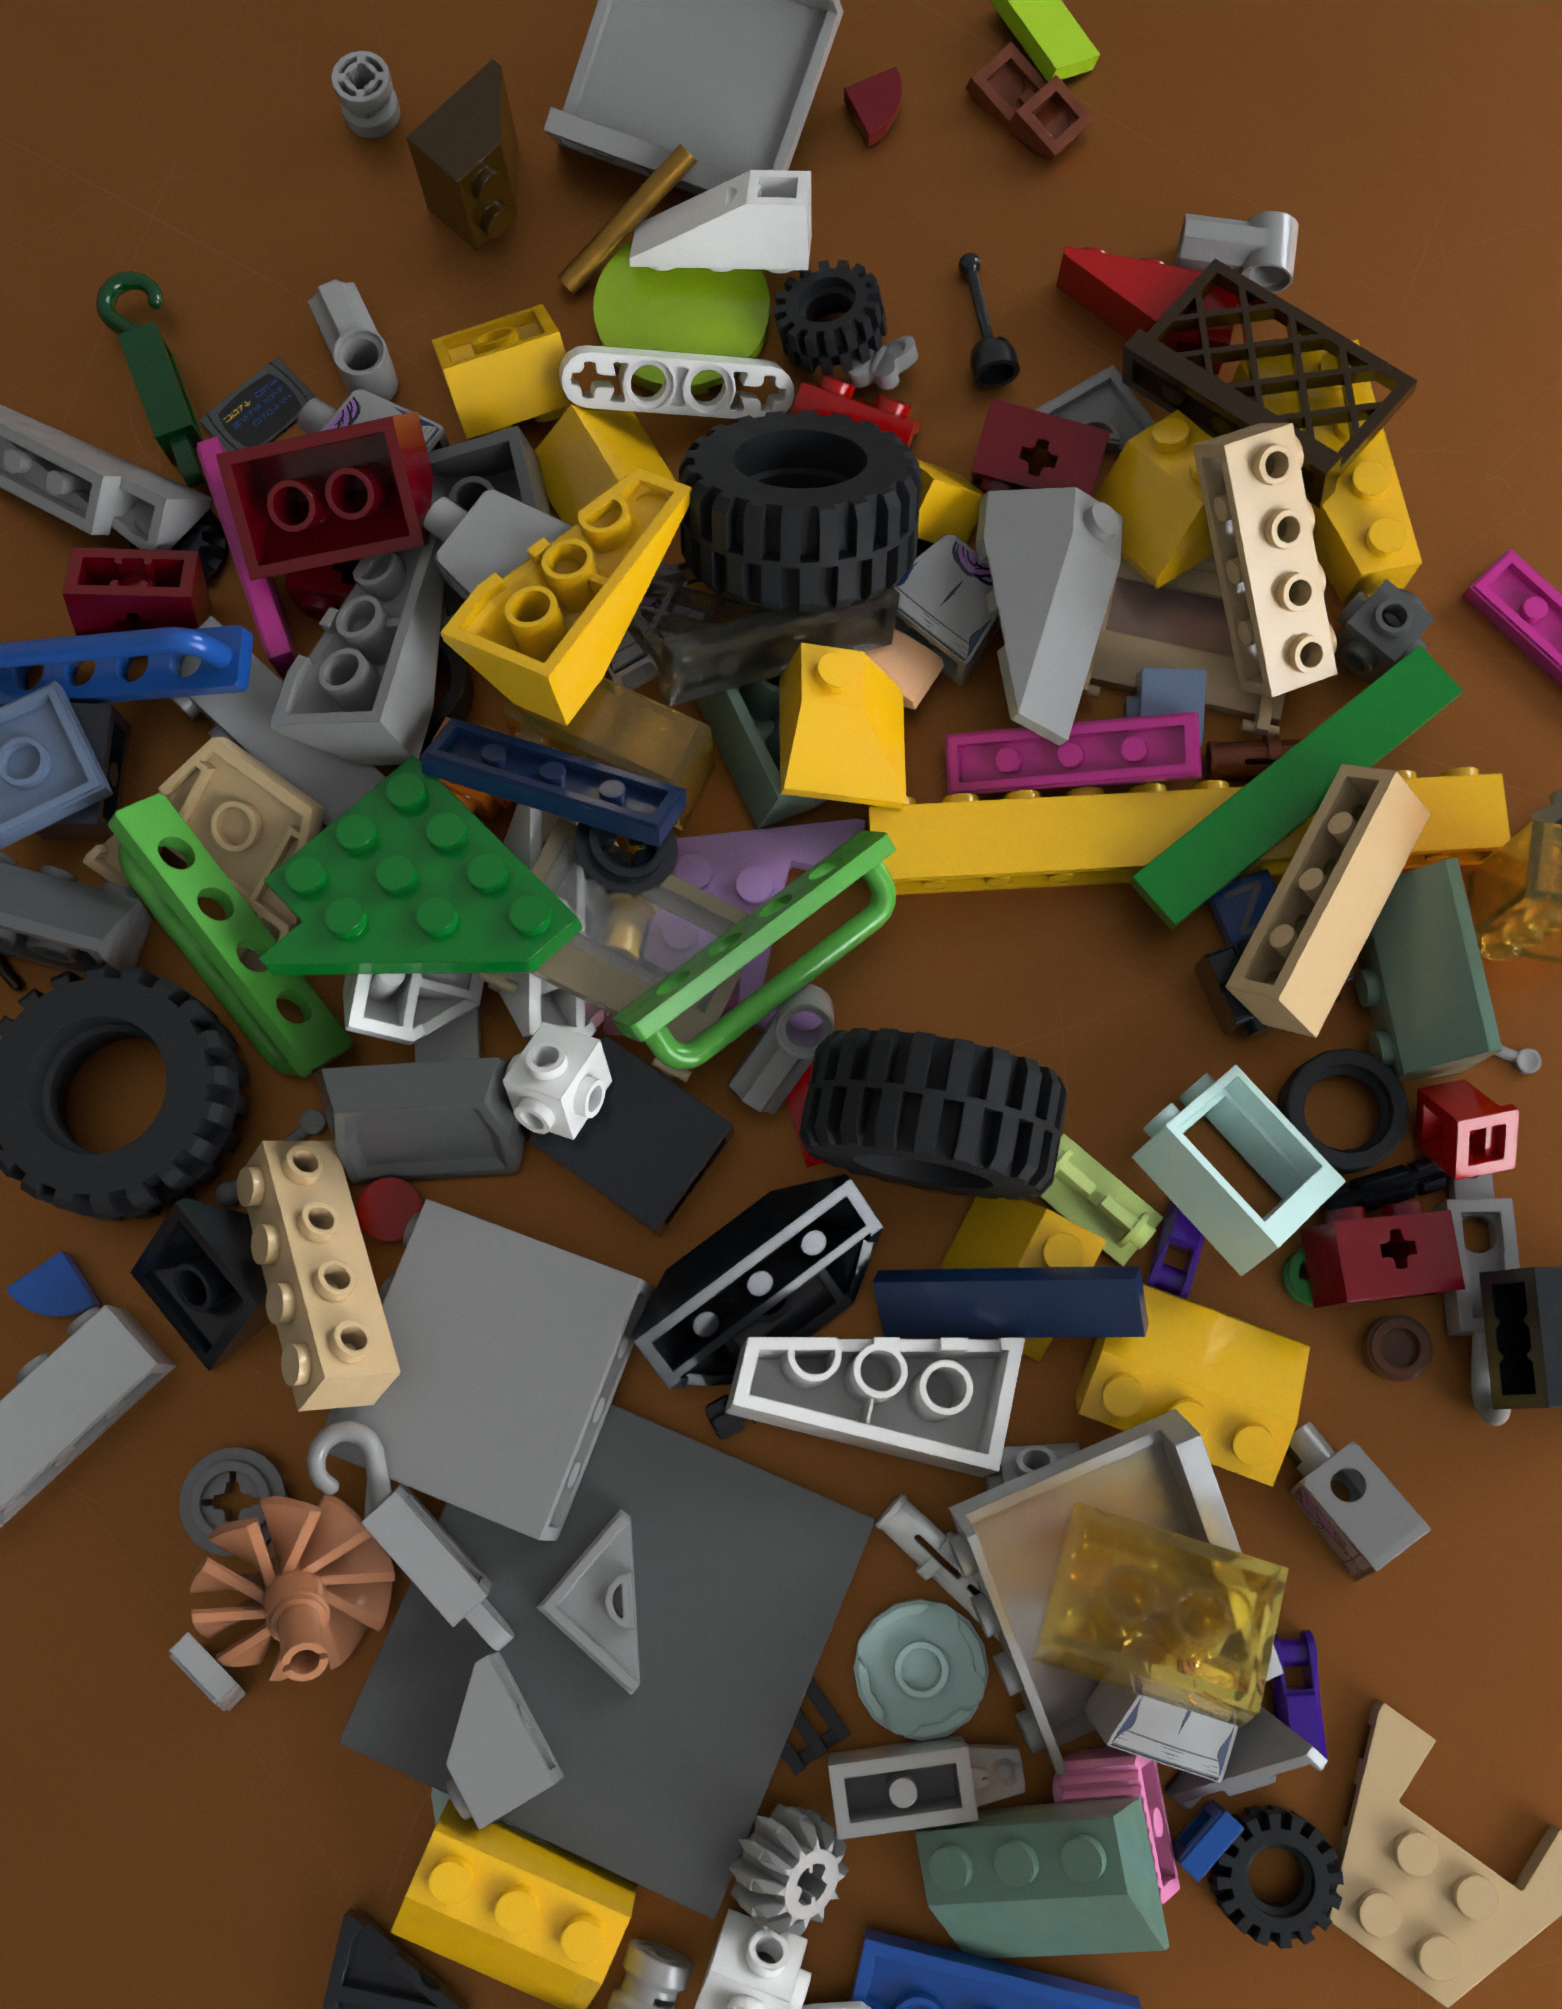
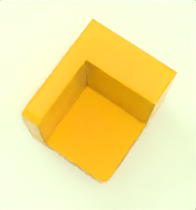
M917 459L921 470L918 538L936 543L943 536L952 534L967 544L978 521L980 498L985 493L962 475Z

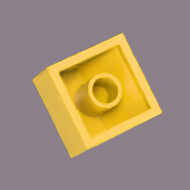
M543 304L431 340L466 439L476 436L482 437L512 428L513 424L535 418L537 422L555 420L563 416L568 406L574 404L568 399L559 382L558 369L561 359L566 354L562 338Z
M1179 410L1166 416L1126 442L1094 497L1099 502L1108 504L1114 511L1123 516L1121 557L1156 589H1159L1214 554L1193 450L1194 444L1212 439V437Z

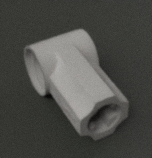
M1279 211L1257 213L1250 217L1248 221L1185 213L1177 248L1176 267L1198 271L1206 269L1216 258L1272 293L1281 292L1289 288L1293 282L1299 223L1291 215Z
M335 279L318 286L317 292L307 303L336 364L348 395L350 396L355 390L364 389L391 401L397 393L399 385L397 373L386 343L378 333L355 283H344ZM372 366L369 369L359 371L364 367Z
M807 984L777 1007V1011L728 1080V1086L737 1093L741 1101L759 1112H769L773 1115L777 1112L814 1060L817 1046L834 1032V1005L830 996L822 988L813 984ZM809 1011L818 1015L822 1022L812 1030L801 1031L794 1028L788 1020L796 1013Z

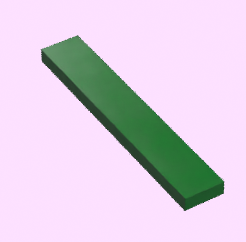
M1419 645L1132 876L1129 883L1172 931L1315 815L1341 764L1374 767L1462 694L1463 690L1431 655Z

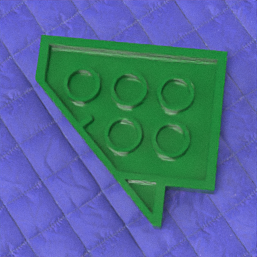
M412 755L264 879L272 892L301 923L260 956L259 959L273 975L534 972L583 929L579 918L436 777L423 774L421 762Z

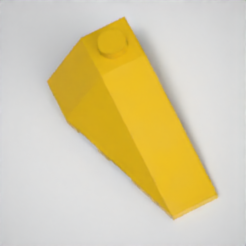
M641 468L635 469L579 510L578 523L551 543L543 537L526 549L529 559L505 577L501 578L495 572L478 584L440 632L443 641L513 704L568 726L603 679L690 505L692 487Z

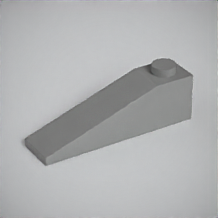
M1077 487L988 491L980 498L976 549L979 563L988 564L994 589L986 595L989 614L999 615L1005 645L997 651L1010 719L1061 746L1068 741L1119 569L1123 516L1114 511L1108 504L1099 502Z
M429 533L428 545L361 558L352 572L354 580L357 582L339 610L329 607L321 619L319 625L325 632L309 657L299 654L287 671L269 725L276 733L363 766L401 765L412 755L419 760L434 705L445 582L434 558L444 543L443 541Z

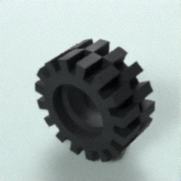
M839 259L836 268L830 269L829 261L825 260L818 262L819 271L812 273L809 267L808 270H799L801 278L799 281L790 276L784 282L786 292L778 290L775 296L777 306H773V312L785 355L789 356L790 362L795 367L802 363L803 370L807 373L813 374L819 365L822 374L833 375V366L841 365L843 373L853 370L852 360L857 358L863 365L871 359L869 349L879 351L883 345L881 336L886 337L887 320L880 288L872 272L867 274L865 267L858 263L850 270L848 260ZM832 313H846L832 321L816 322L821 317Z
M1269 1804L1268 1810H1262L1257 1805L1245 1808L1247 1815L1241 1818L1235 1814L1231 1815L1245 1829L1210 1868L1212 1878L1207 1879L1210 1891L1217 1898V1905L1228 1919L1244 1935L1246 1933L1250 1935L1255 1942L1268 1947V1942L1272 1941L1282 1949L1292 1948L1291 1940L1298 1938L1305 1945L1315 1940L1311 1930L1317 1925L1326 1931L1333 1921L1326 1916L1330 1907L1337 1910L1340 1908L1342 1897L1335 1891L1336 1884L1344 1885L1343 1872L1334 1863V1860L1339 1858L1333 1846L1325 1841V1836L1295 1812L1291 1811L1290 1813L1280 1806ZM1269 1848H1281L1289 1851L1296 1859L1299 1867V1882L1295 1891L1287 1899L1280 1902H1266L1254 1895L1249 1884V1868L1253 1859L1260 1852Z

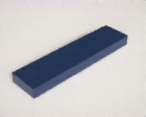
M451 718L420 756L423 774L656 847H660L686 807V789L455 718Z
M1140 1266L878 1270L872 1282L884 1337H1146L1149 1324Z

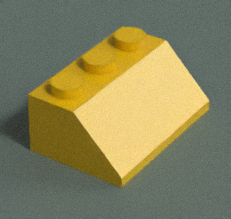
M1142 1283L1149 1323L1146 1337L1096 1338L1075 1394L1078 1414L1126 1431L1176 1409L1201 1434L1211 1464L1273 1487L1298 1422L1310 1346L1304 1342Z
M448 1799L390 1933L560 2009H587L603 1984L631 1919L637 1883L495 1820L479 1830L473 1817L464 1820L452 1801Z

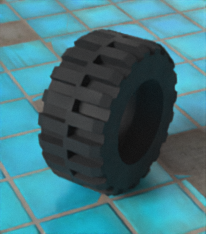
M783 411L766 412L765 416L757 418L748 415L736 418L733 424L728 426L719 424L711 428L706 436L700 435L692 443L680 462L679 483L692 487L690 505L680 523L681 554L685 558V563L698 580H702L707 588L717 594L728 593L733 601L748 605L750 602L760 603L764 609L779 611L782 610V607L799 608V612L817 611L818 607L830 605L834 609L848 607L852 605L854 600L862 598L868 601L878 597L884 588L891 589L915 561L917 556L921 485L919 462L908 445L903 444L899 436L891 431L882 432L875 423L866 420L856 422L851 420L850 416L833 413L832 416L817 415V411H800V414H784Z
M109 964L88 966L85 970V979L69 970L51 978L50 984L53 990L43 994L33 988L18 1000L24 1010L15 1020L4 1015L0 1021V1036H2L0 1040V1169L7 1177L21 1181L20 1189L35 1199L76 1214L107 1221H122L125 1216L140 1220L158 1216L163 1204L173 1206L175 1202L185 1197L193 1199L194 1192L190 1187L198 1180L208 1185L215 1180L223 1171L214 1163L223 1149L234 1154L241 1136L231 1131L235 1118H247L249 1099L239 1093V1085L248 1082L245 1062L234 1055L238 1044L230 1030L217 1021L218 1016L205 1004L165 977L159 979L148 970L133 966H126L122 972H119ZM139 1037L151 1042L159 1049L162 1055L167 1076L165 1097L155 1120L141 1136L120 1149L107 1153H96L81 1147L71 1133L66 1114L67 1093L76 1071L92 1053L113 1041Z
M852 1028L849 1032L838 1030L828 1035L815 1050L799 1136L805 1152H808L813 1158L824 1160L826 1164L848 1169L849 1172L859 1175H868L886 1182L914 1186V1188L930 1191L937 1190L962 1196L972 1195L981 1198H1006L1009 1200H1022L1023 1197L1034 1199L1039 1195L1041 1196L1052 1185L1054 1180L1068 1094L1061 1077L1057 1076L1056 1072L1049 1067L1039 1066L1035 1060L1025 1056L1018 1057L1012 1055L1009 1051L997 1047H985L974 1044L973 1041L944 1038L932 1033L918 1031L910 1033L888 1028H880L879 1030Z

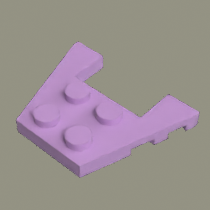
M850 819L676 838L678 853L671 874L750 914L786 887L790 868L809 870L855 834L864 831L866 821ZM657 908L655 918L650 922L642 959L644 964L667 976L717 939V937ZM773 944L745 965L725 1006L727 1010L733 1009L764 985ZM777 1008L753 1027L762 1032L776 1013ZM801 1011L794 1014L788 1021L796 1029L809 1031L819 1026L822 1019L812 1012Z

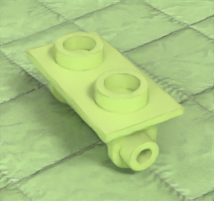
M1063 1134L1061 1136L1053 1183L1039 1197L1062 1217L1106 1239L1107 1241L1102 1251L1120 1266H1124L1137 1249L1140 1250L1156 1232L1155 1228L1164 1217L1067 1135Z

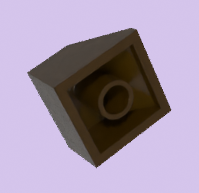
M492 59L406 137L427 208L475 251L490 238L500 236L508 228L512 218L517 214V136L502 67Z

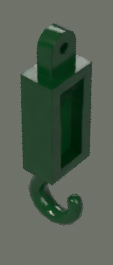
M134 271L119 272L108 278L98 290L96 299L98 316L109 329L118 335L154 437L171 464H178L188 487L193 488L207 483L196 450L198 447L197 443L205 439L170 347L155 321L141 326L122 316L115 308L117 300L126 291L140 290L146 293L149 306L158 310L164 304L163 293L159 285L145 274Z

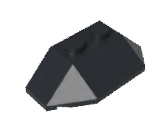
M847 1174L770 1191L665 1270L630 1337L669 1389L686 1388V1385L715 1386L732 1384L740 1348L748 1337H810L854 1304L869 1264L873 1243L878 1242L883 1226Z

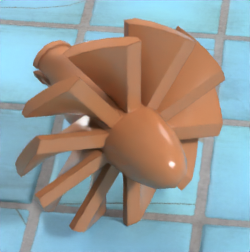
M323 1493L318 1505L315 1506L300 1500L273 1495L260 1500L271 1536L267 1547L257 1517L217 1526L208 1536L210 1542L254 1566L259 1573L237 1574L206 1557L195 1567L190 1576V1593L235 1590L249 1596V1598L233 1607L191 1610L192 1622L195 1629L202 1636L211 1640L241 1620L264 1619L253 1632L216 1654L215 1660L221 1665L229 1667L261 1664L274 1638L280 1642L281 1650L268 1676L269 1681H282L290 1678L294 1681L303 1682L318 1677L326 1669L328 1663L331 1670L341 1666L361 1642L369 1627L380 1632L385 1624L390 1606L392 1581H396L391 1556L362 1525L361 1521L363 1518L338 1497Z

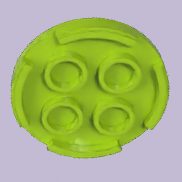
M633 240L619 249L603 269L595 289L593 302L596 332L602 346L757 359L761 353L770 326L769 289L761 269H733L727 272H715L708 268H674L667 271H658L649 267H630L629 256ZM615 362L614 364L620 369L622 363ZM645 365L638 368L631 379L632 383L654 393L659 392L664 381L662 370L653 365ZM714 370L699 372L693 378L690 386L692 396L709 393L708 388L722 383L721 375Z

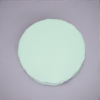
M924 1598L895 1602L875 1615L858 1639L853 1664L858 1695L871 1717L894 1734L919 1741L948 1736L969 1722L984 1696L989 1675L984 1643L970 1621L946 1603Z

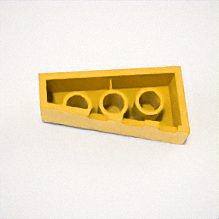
M1358 339L1352 340L1360 346ZM1325 350L1301 353L1304 373L1338 369L1336 357ZM1291 354L1256 359L1259 379L1294 375ZM1247 361L1239 362L1231 383L1250 380ZM1370 381L1352 384L1355 405L1376 402ZM1341 385L1307 389L1310 411L1345 406ZM1297 391L1262 395L1264 407L1276 415L1300 412ZM1366 420L1358 421L1359 428ZM1348 423L1313 427L1315 439L1337 453L1350 439ZM1383 427L1337 479L1335 492L1320 508L1310 503L1315 515V526L1312 533L1317 560L1342 604L1349 603L1361 590L1370 597L1386 579L1398 589H1404L1422 564Z

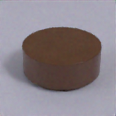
M1397 1314L1381 1317L1367 1327L1361 1340V1353L1366 1366L1379 1378L1392 1382L1408 1381L1417 1378L1428 1368L1433 1356V1344L1428 1331L1419 1321L1406 1315Z

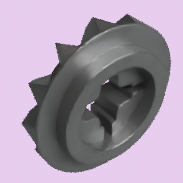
M230 1447L208 1454L190 1470L181 1488L179 1512L185 1531L193 1542L205 1551L219 1556H235L209 1541L208 1536L217 1526L233 1521L231 1520L230 1509L220 1508L219 1505H209V1499L220 1498V1495L231 1493L232 1482L235 1481L239 1482L240 1492L251 1494L252 1498L259 1497L261 1500L273 1495L288 1498L282 1480L283 1472L277 1469L266 1458L264 1453L247 1448ZM252 1504L250 1508L240 1510L238 1520L257 1517L266 1543L271 1536L261 1504Z

